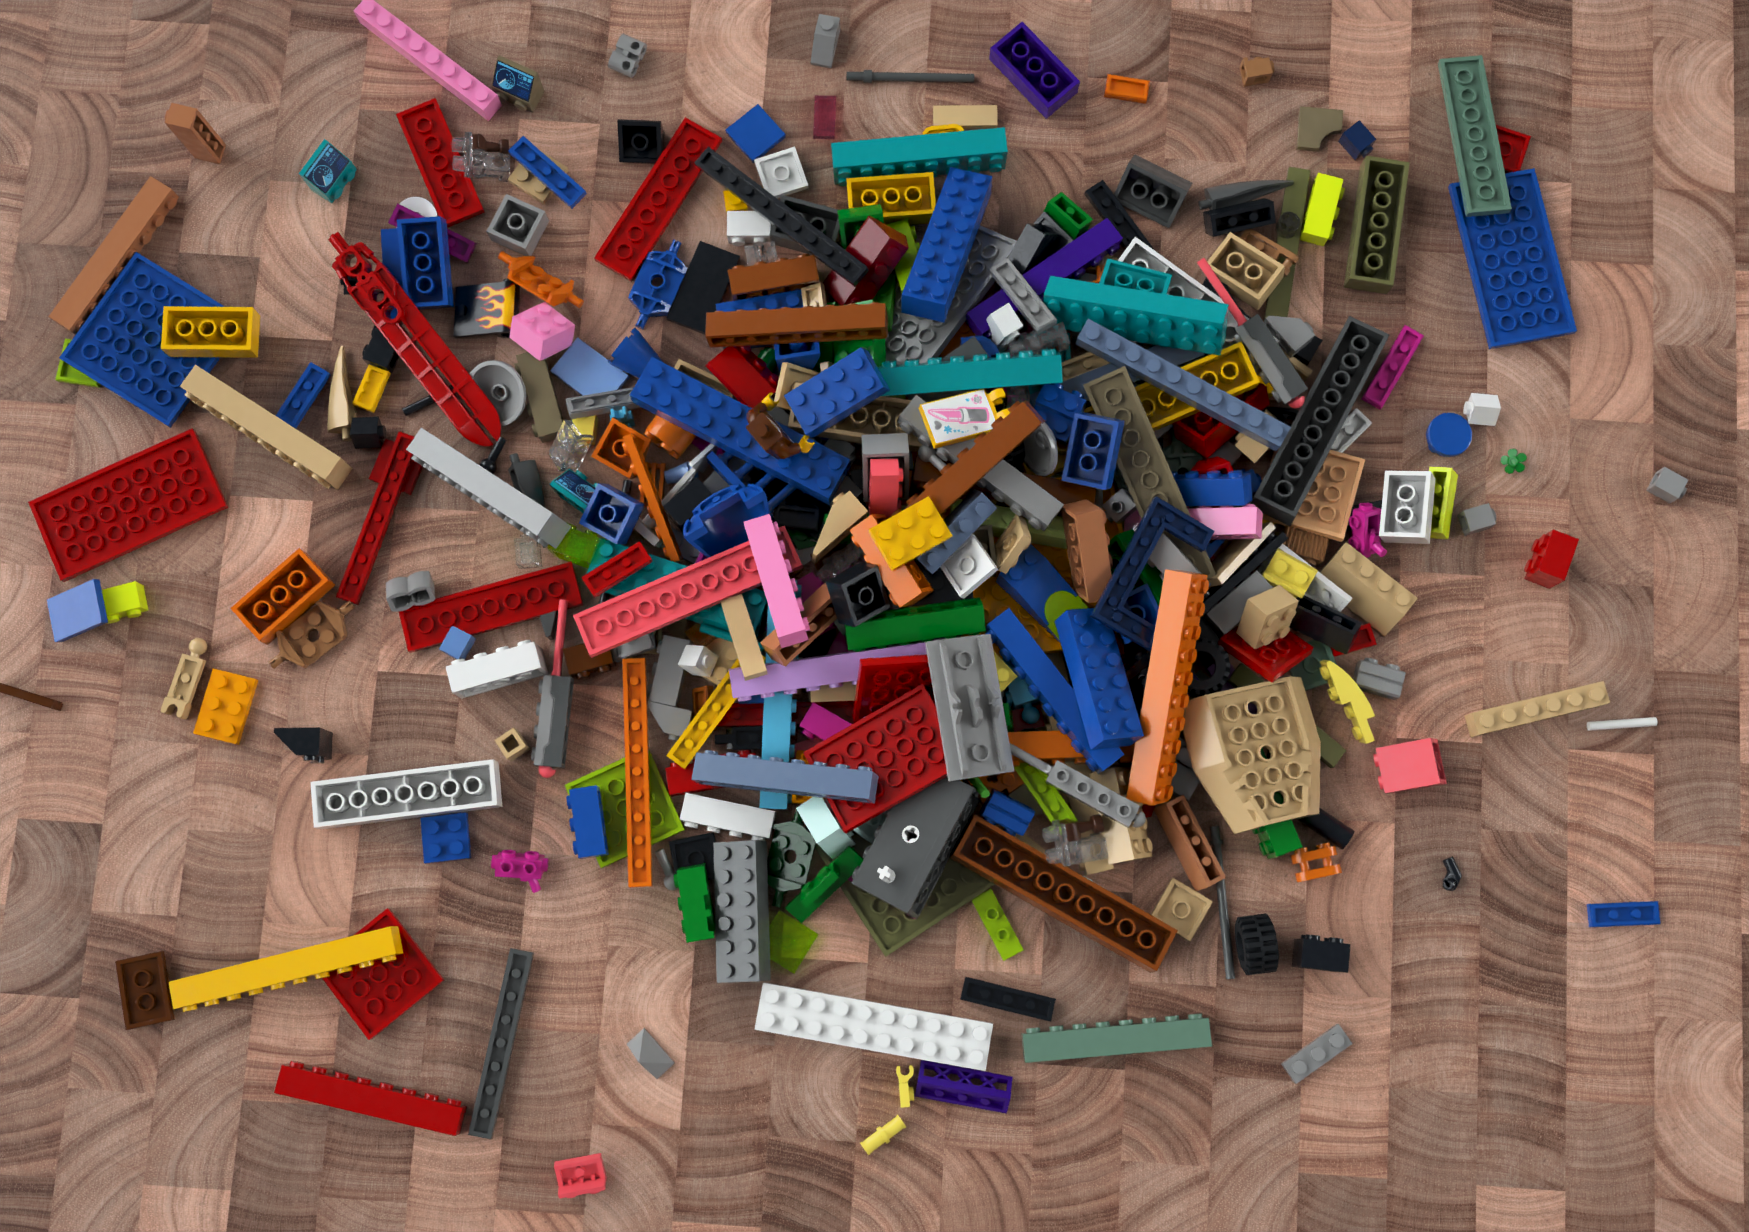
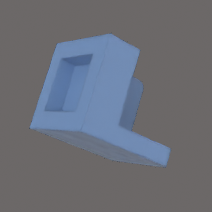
M452 626L439 650L455 659H466L476 638Z

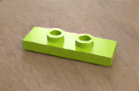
M992 889L972 899L971 901L1002 960L1004 961L1023 951Z

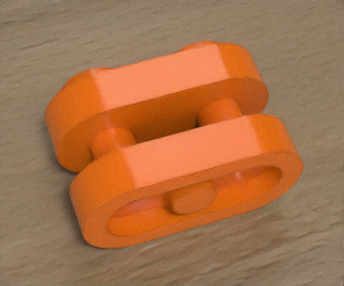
M1330 842L1316 845L1317 850L1308 851L1307 847L1294 850L1295 854L1290 855L1292 865L1299 863L1301 872L1295 873L1297 883L1342 873L1340 864L1333 865L1331 856L1338 855L1336 847L1330 846ZM1322 858L1324 867L1310 870L1308 861Z

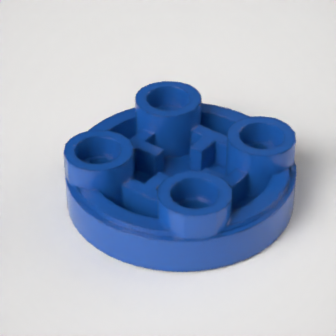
M1443 413L1435 417L1428 425L1426 431L1429 450L1443 457H1455L1462 454L1472 441V429L1467 420L1455 413Z

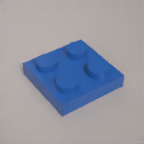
M468 813L420 818L425 864L471 858Z

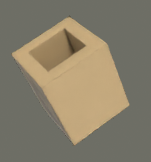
M514 727L495 740L506 759L511 762L530 750L519 730Z

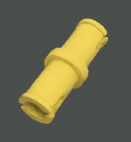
M896 1115L895 1118L883 1127H877V1131L863 1142H860L866 1153L870 1155L882 1144H888L890 1142L889 1139L906 1128V1125Z

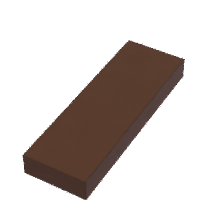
M0 683L1 693L58 711L62 709L63 704L60 701Z

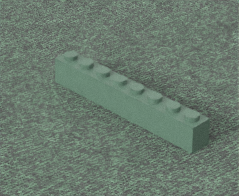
M1202 1013L1188 1014V1019L1180 1020L1179 1015L1165 1016V1021L1157 1022L1156 1017L1142 1018V1023L1134 1024L1133 1019L1119 1020V1025L1110 1026V1022L1105 1021L1096 1022V1027L1087 1028L1086 1023L1072 1024L1073 1029L1064 1030L1063 1025L1049 1026L1050 1031L1040 1032V1027L1026 1028L1027 1033H1021L1025 1063L1212 1047L1209 1018H1202Z

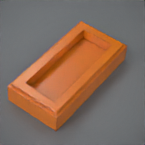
M1108 74L1104 97L1146 104L1150 81Z

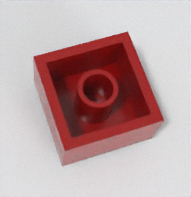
M1554 529L1536 539L1531 548V551L1534 552L1533 556L1527 561L1524 572H1527L1525 580L1548 589L1565 581L1579 539Z

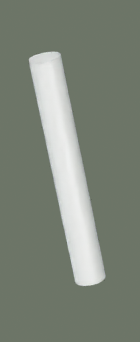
M1656 717L1587 722L1588 731L1657 726Z

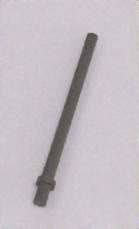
M1219 826L1210 827L1211 841H1209V845H1212V851L1224 872L1221 848L1223 840L1220 839ZM1225 879L1216 883L1225 975L1226 979H1235Z

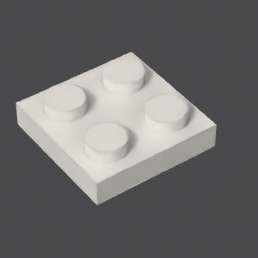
M795 147L754 159L763 188L776 198L809 188Z
M974 534L940 566L958 595L963 599L999 570Z

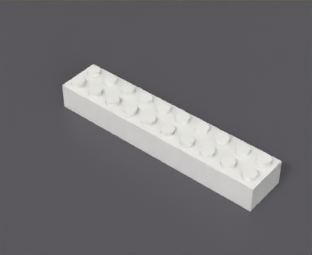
M764 982L754 1030L986 1071L993 1023Z

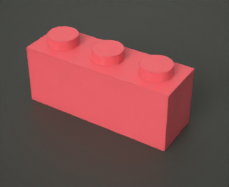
M870 459L869 516L871 514H885L888 519L896 510L901 509V500H898V498H902V484H899V482H903V468H899L898 459Z

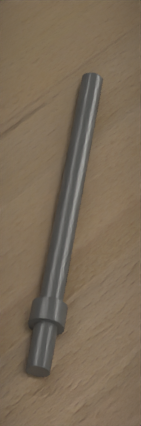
M864 70V72H847L846 80L863 81V83H872V81L974 82V74L872 72V70Z

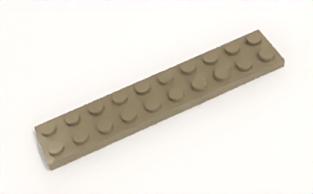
M1126 366L1083 384L1096 415L1125 421L1117 464L1141 519L1155 496L1191 517ZM1163 531L1162 535L1166 533L1202 574L1208 575L1207 579L1216 575L1206 549L1200 552L1169 532Z

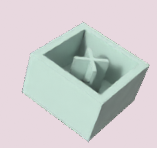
M812 797L796 808L816 843L832 859L839 856L849 845L851 847L855 845L851 837L854 835L853 831L848 833L843 831L827 798Z

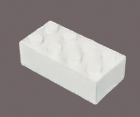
M525 640L517 643L518 646L509 648V646L495 649L496 652L487 655L486 652L474 655V659L467 661L465 659L454 660L451 662L452 665L446 666L452 693L463 699L547 675L548 670L542 648L535 642H531V640Z

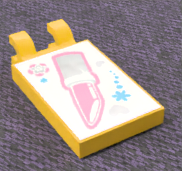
M1003 388L993 390L989 394H986L985 389H979L920 404L919 411L933 448L975 439L983 432L988 434L993 429L991 424L1000 416L1004 419L1010 414L1009 408L997 413L994 406L1003 403L1002 398L1006 396Z

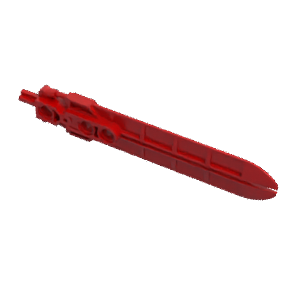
M339 232L332 234L328 240L340 254L335 258L336 261L333 262L332 268L336 271L340 280L344 281L349 294L360 308L365 311L458 432L474 444L487 447L494 445L476 421V419H479L493 438L498 441L501 437V422L492 402L405 293L388 268L374 256V252L362 242L349 246ZM356 257L357 263L355 266L351 267L350 261L352 258ZM368 259H372L377 264L374 271H372V264ZM348 276L358 280L355 284L356 286L350 285L347 279ZM383 291L384 298L378 302L377 295ZM396 308L398 314L392 319L391 311ZM402 324H404V325L408 328V330L411 332V334L413 335L412 338L409 336V334L406 332V330L402 327ZM416 341H418V343L422 346V348L426 351V353L429 355V357L433 360L434 363L431 364V362L423 354L420 348L416 345ZM436 367L440 369V371L444 374L447 380L454 387L453 390L449 387V385L445 382V380L435 369ZM456 393H458L461 396V398L472 410V412L474 413L473 416L456 396Z

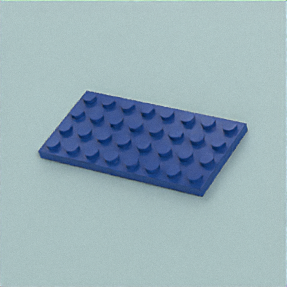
M1535 168L1505 173L1512 207L1510 213L1466 217L1460 182L1451 183L1448 186L1489 349L1560 337L1577 332Z

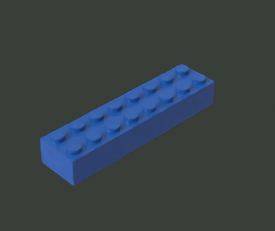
M950 167L902 292L901 313L945 323L991 196L992 176Z

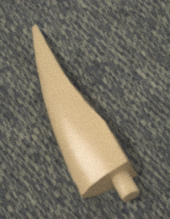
M341 346L331 381L327 424L329 433H342V440L350 441L352 418H357L355 406L352 405L353 399L348 380L345 347Z

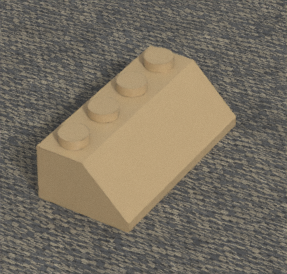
M1347 542L1337 550L1320 571L1321 574L1352 597L1345 607L1367 624L1370 623L1371 627L1383 637L1401 620L1418 599Z

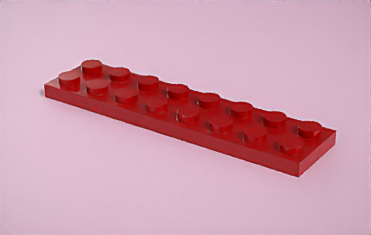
M685 117L595 255V261L632 282L641 269L648 252L653 250L703 171L694 162L708 146L716 152L722 143V138Z
M571 561L436 598L429 604L413 605L407 610L398 612L408 652L412 653L441 645L452 626L474 636L536 619L553 611L558 612L559 600H568L567 610L583 606L584 604L574 565Z

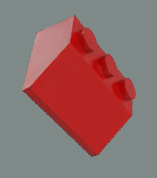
M750 346L726 347L706 364V367L740 403L750 408L759 404L769 393H773L771 397L775 398L779 376L773 374L767 368L766 363L751 351Z

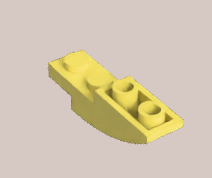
M1321 660L1320 673L1329 685V689H1327L1328 695L1336 704L1346 705L1344 706V712L1347 718L1351 719L1354 726L1352 728L1353 736L1356 740L1365 744L1375 741L1367 719L1374 717L1375 714L1365 694L1342 668L1330 660Z

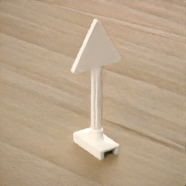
M710 444L689 463L692 469L687 471L661 501L663 506L694 479L698 471L703 473L709 465L706 456L712 451L716 454L719 447ZM649 514L643 520L639 517L634 529L654 547L660 548L663 540L657 537L653 529L657 525L655 519H651Z

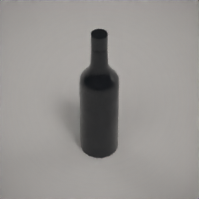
M1320 807L1319 814L1297 819L1341 850L1346 847L1355 832Z

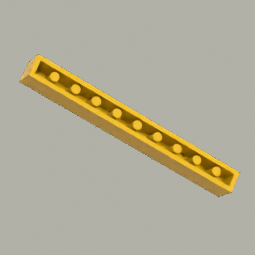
M390 926L169 981L173 1009H182L183 1012L193 1011L197 1009L199 1004L204 1003L205 1007L219 1004V999L227 998V1001L241 999V994L249 992V996L264 993L263 988L271 987V990L285 988V983L293 981V985L308 982L307 977L315 976L316 979L329 977V972L337 970L338 974L352 971V966L360 965V968L373 966L374 961L382 959V963L396 960V955L403 954L398 926Z

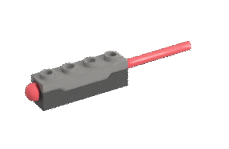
M1203 258L1198 261L1197 264L1224 304H1229L1228 309L1238 323V327L1234 330L1236 332L1234 338L1237 343L1242 341L1243 345H1245L1249 351L1248 357L1252 365L1257 364L1261 369V372L1258 374L1265 384L1270 383L1274 390L1271 391V394L1278 403L1281 401L1283 404L1288 403L1294 409L1302 407L1305 398L1304 395L1301 397L1298 395L1308 388L1259 314L1247 321L1206 259Z
M559 600L551 675H544L543 680L539 682V693L542 694L541 702H538L536 707V715L539 716V722L534 727V738H537L536 747L532 748L531 760L534 761L535 766H539V774L544 778H550L555 774L556 770L552 768L565 769L574 687V679L572 677L561 676L568 600Z

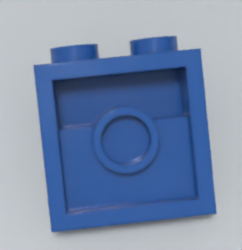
M1060 383L1044 384L1035 400L1034 409L1050 427L1056 441L1067 445L1070 439L1074 413L1084 412L1087 407L1084 395L1078 391L1073 390L1069 393L1063 390L1064 387Z

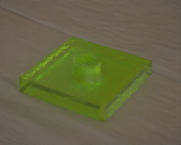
M779 910L769 926L770 959L795 974L819 934Z

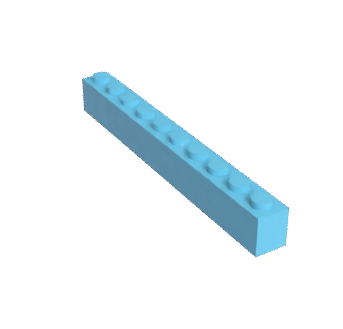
M795 580L798 591L794 592L796 598H801L802 585H798V580ZM769 606L767 636L775 629ZM766 652V663L776 662ZM783 691L774 692L775 696L764 698L761 759L769 760L770 757L782 758L783 762H790V758L795 756V744H791V735L796 733V722H792V713H796L797 699H793V694L784 695ZM760 791L759 808L787 809L788 803L792 804V794Z

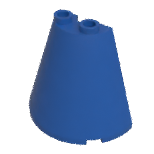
M740 484L712 494L692 511L693 517L691 520L685 521L683 535L686 541L707 558L749 541L743 522L770 514L764 490L755 484H748L747 487H741Z

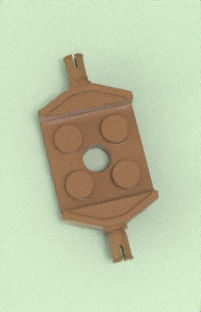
M349 600L339 609H334L317 601V605L282 632L278 630L276 634L280 652L268 661L271 664L270 666L275 669L282 662L291 661L306 669L347 638L344 615L355 609L352 602ZM318 630V640L311 642L309 640L310 632Z

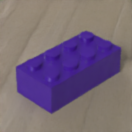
M1023 21L990 48L989 60L1045 119L1078 93L1080 81Z

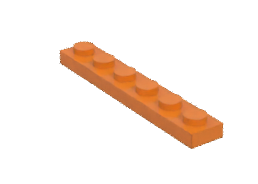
M628 434L623 436V450L626 455H630L632 473L634 476H638L641 483L638 485L642 497H646L649 505L646 508L650 518H654L657 524L655 527L657 537L664 542V555L667 560L673 562L683 560L682 553L636 435Z

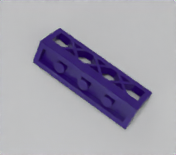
M921 1060L915 1097L1007 1114L1013 1077ZM924 1069L934 1070L937 1075L934 1077L924 1076ZM949 1074H956L960 1080L951 1081L947 1076ZM973 1078L980 1079L983 1082V1084L980 1086L973 1085L970 1080ZM996 1082L1006 1084V1091L996 1089L993 1084Z

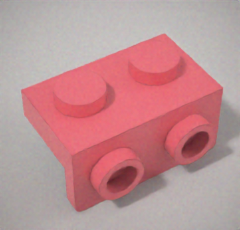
M601 1153L555 1161L554 1169L559 1186L558 1197L560 1199L574 1198L588 1193L596 1194L605 1190L607 1176Z

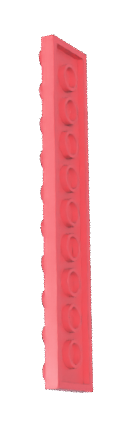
M785 526L780 527L781 534L777 535L778 541L783 540L786 553L782 554L784 560L789 559L792 572L803 568V565ZM747 541L574 614L573 617L588 653L592 658L717 605L724 599L757 588L762 583L750 543Z

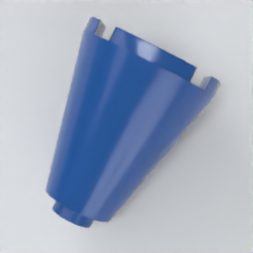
M634 328L630 331L632 333L629 338L626 336L611 355L613 358L609 359L608 363L640 378L651 357L661 362L663 361L642 334Z

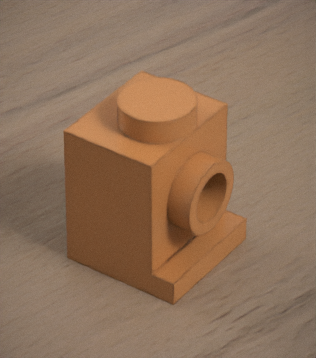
M1245 57L1242 59L1239 67L1244 87L1269 83L1275 70L1274 63L1270 61L1269 57H1255L1250 61Z

